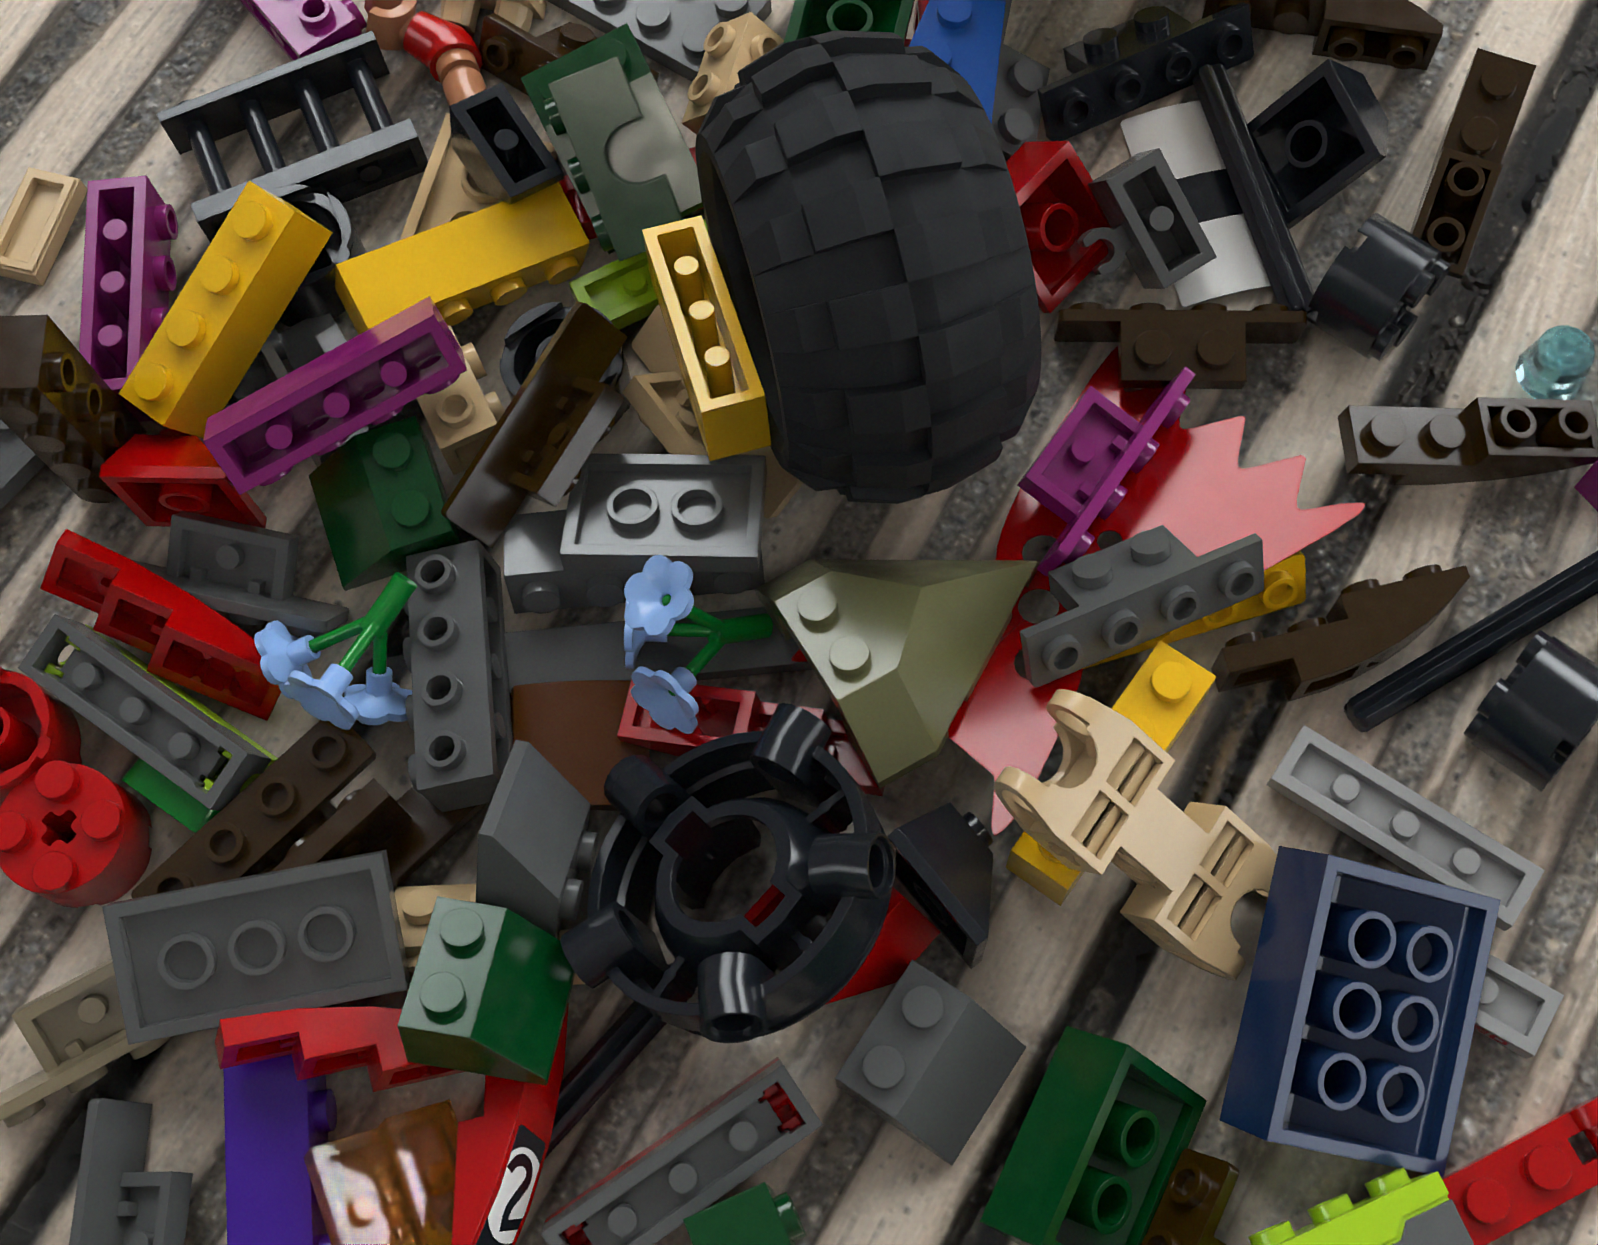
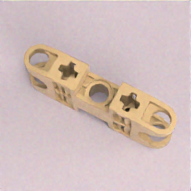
M1057 689L1048 702L1046 709L1049 715L1056 721L1053 728L1060 736L1063 746V757L1058 771L1051 779L1041 783L1024 771L1010 766L1005 767L994 783L996 795L1019 826L1067 868L1102 875L1109 863L1112 862L1130 877L1137 885L1120 910V913L1163 950L1204 971L1235 981L1246 962L1238 953L1241 946L1234 938L1231 928L1232 913L1239 899L1248 892H1252L1262 899H1268L1277 855L1267 842L1227 806L1189 802L1184 811L1178 808L1158 790L1159 785L1176 761L1125 716L1081 693Z

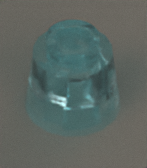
M1558 325L1550 328L1519 356L1516 364L1517 380L1523 390L1534 399H1573L1582 390L1595 358L1594 344L1590 337L1578 328L1569 325Z

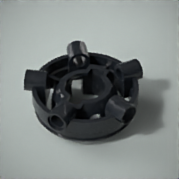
M780 703L777 705L764 731L736 733L717 738L682 754L662 769L645 755H631L622 759L612 768L604 784V795L620 814L604 839L592 871L588 892V918L561 935L560 939L563 952L569 964L588 987L594 989L611 979L624 994L663 1022L714 1042L740 1043L783 1030L800 1022L829 1002L848 984L871 952L882 929L895 881L896 861L893 845L885 834L868 796L841 763L824 750L832 733L828 725L803 708L788 703ZM769 790H777L782 797L816 807V809L809 814L785 801L768 797H746ZM753 821L767 826L776 843L777 853L776 865L770 882L785 895L773 913L757 927L752 925L741 913L720 922H702L685 915L679 903L692 910L704 908L705 902L713 888L712 885L723 870L738 857H742L760 847L761 834ZM853 822L854 833H840L845 831L848 825ZM654 896L655 918L660 935L668 951L675 959L670 968L667 965L655 933L647 927ZM698 987V1003H687Z

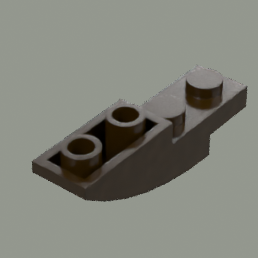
M1204 0L1201 18L1208 17L1240 2H1245L1249 5L1251 28L1273 30L1288 35L1303 34L1314 36L1312 55L1332 57L1339 61L1354 60L1384 64L1397 69L1413 68L1421 70L1428 69L1443 35L1444 26L1421 7L1409 0Z
M1480 48L1477 49L1472 58L1454 111L1446 125L1410 231L1414 236L1441 251V258L1452 264L1447 275L1461 279L1465 273L1503 167L1501 162L1536 68L1534 64Z
M1477 397L1464 409L1348 405L1338 416L1347 474L1392 475L1394 485H1437L1492 481L1565 470L1593 464L1598 460V427L1591 400Z
M1438 564L1427 565L1408 572L1402 577L1401 581L1380 585L1377 579L1359 581L1341 591V595L1326 616L1328 623H1326L1323 617H1315L1293 624L1287 629L1285 634L1264 638L1262 632H1250L1230 639L1225 643V648L1221 649L1211 668L1212 673L1217 676L1215 683L1218 692L1281 678L1289 702L1326 691L1355 679L1384 663L1408 646L1435 621L1470 578L1466 565L1443 571Z

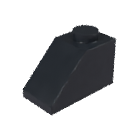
M502 82L449 106L452 148L483 193L513 204L563 180L564 172Z

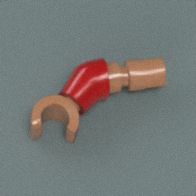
M365 0L364 8L368 13L366 33L373 31L380 49H404L408 54L426 66L434 79L442 84L449 106L487 89L484 79L480 74L482 66L481 53L471 35L463 27L425 11H420L415 15L417 0Z

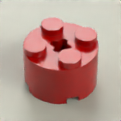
M0 667L1 806L6 796L16 785L29 777L33 772L39 770L45 763L60 760L82 765L80 728L71 709L33 679L18 672L5 670Z
M60 760L47 762L39 770L33 772L29 777L16 785L0 806V867L17 885L63 907L78 908L94 904L101 906L113 902L136 885L149 864L152 848L149 847V826L152 828L150 815L143 803L135 795L101 772L85 765L67 763Z

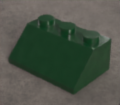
M1066 1026L979 1222L1019 1245H1141L1182 1151L1189 1146L1207 1100L1130 1045Z

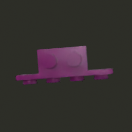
M1185 366L1162 389L1140 422L1092 386L1081 396L1017 484V486L1068 523L1036 569L1047 577L1048 572L1056 569L1062 562L1068 564L1084 555L1095 539L1087 531L1096 516L1106 520L1116 509L1128 491L1119 483L1129 470L1135 474L1141 471L1160 445L1152 438L1159 426L1162 425L1169 429L1190 403L1191 399L1183 392L1196 375L1193 371Z

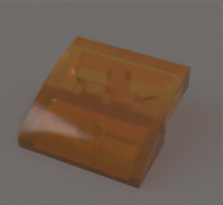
M450 1099L385 1118L378 1128L311 1147L303 1158L331 1245H452L458 1121Z

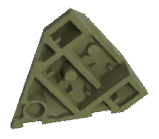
M809 559L755 588V592L785 641L791 638L794 639L838 708L849 742L880 789L938 757L949 737L948 729L963 701L967 702L1012 619V609L1025 586L1029 587L1033 580L1039 561Z

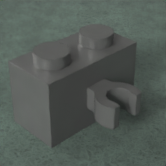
M1160 148L1140 152L1088 183L1111 227L1087 230L1077 240L1080 247L1090 246L1097 240H1102L1107 245V258L1092 268L1095 275L1114 272L1121 266L1126 255L1144 289H1165L1217 257Z

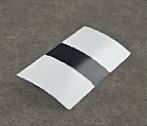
M1200 101L1176 104L1122 120L1120 124L1131 157L1140 152L1160 148L1217 256L1174 283L1181 306L1188 307L1217 297L1271 286Z

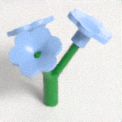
M654 555L646 561L643 571L633 574L625 584V668H635L637 656L645 642H667L668 636L707 637L709 642L685 668L677 667L669 674L663 670L654 672L640 666L631 675L632 681L635 684L631 689L632 697L641 707L649 711L651 718L659 726L667 730L677 728L685 734H691L698 726L695 715L699 712L697 702L689 694L697 685L695 677L724 645L769 638L773 632V623L767 613L718 619L693 606L694 597L689 590L693 581L692 569L684 562H672L663 555ZM683 618H687V619H689V620H691V621H693V622H695V623H675V622L678 621V620H681V619H683Z
M395 572L366 616L316 638L311 635H306L302 638L290 635L285 625L278 620L266 624L265 629L257 632L254 637L256 649L261 655L260 667L264 677L271 684L278 685L285 697L299 701L303 709L313 717L322 721H330L333 725L344 730H350L356 720L366 725H381L388 720L393 722L407 721L405 702L407 696L412 695V690L400 688L398 684L392 682L393 672L392 669L387 667V634L389 627L418 586L405 575ZM359 634L339 664H330L320 680L312 678L307 663L318 659L321 655V650ZM373 641V666L366 670V684L349 686L353 680V676L350 673Z

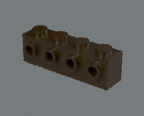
M48 315L0 316V419L79 498L93 503L113 502L115 497L118 496L99 477L101 465L135 434L146 435V429Z

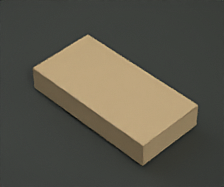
M28 167L0 225V276L44 286L87 193V188L81 179Z

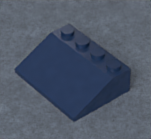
M1279 846L1219 1120L1265 1141L1397 1168L1404 1167L1407 1170L1427 1174L1438 1171L1440 1176L1444 1177L1501 900L1329 854Z

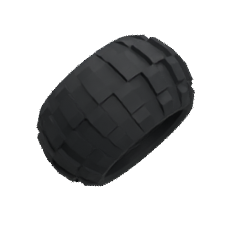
M831 31L778 45L738 71L739 83L734 86L733 90L716 96L713 99L696 136L697 171L708 233L766 396L771 437L770 447L780 466L815 491L837 489L840 495H846L848 502L899 504L948 489L998 459L1003 449L1001 442L1016 436L1036 395L1040 380L1041 327L1033 265L1019 203L1000 144L980 100L968 82L928 48L923 46L904 47L903 38L895 33Z

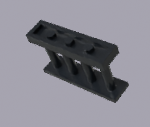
M373 31L344 39L328 48L197 98L182 101L176 106L156 113L159 122L178 153L181 155L191 150L194 152L210 196L190 204L197 223L210 243L248 183L247 181L234 187L231 186L214 141L247 129L264 175L249 181L267 191L289 184L310 186L312 192L321 193L326 196L329 193L343 204L425 171L428 160L411 119L393 124L375 82V79L386 76L390 72ZM354 88L372 133L340 145L322 100ZM301 109L319 154L286 166L268 121Z

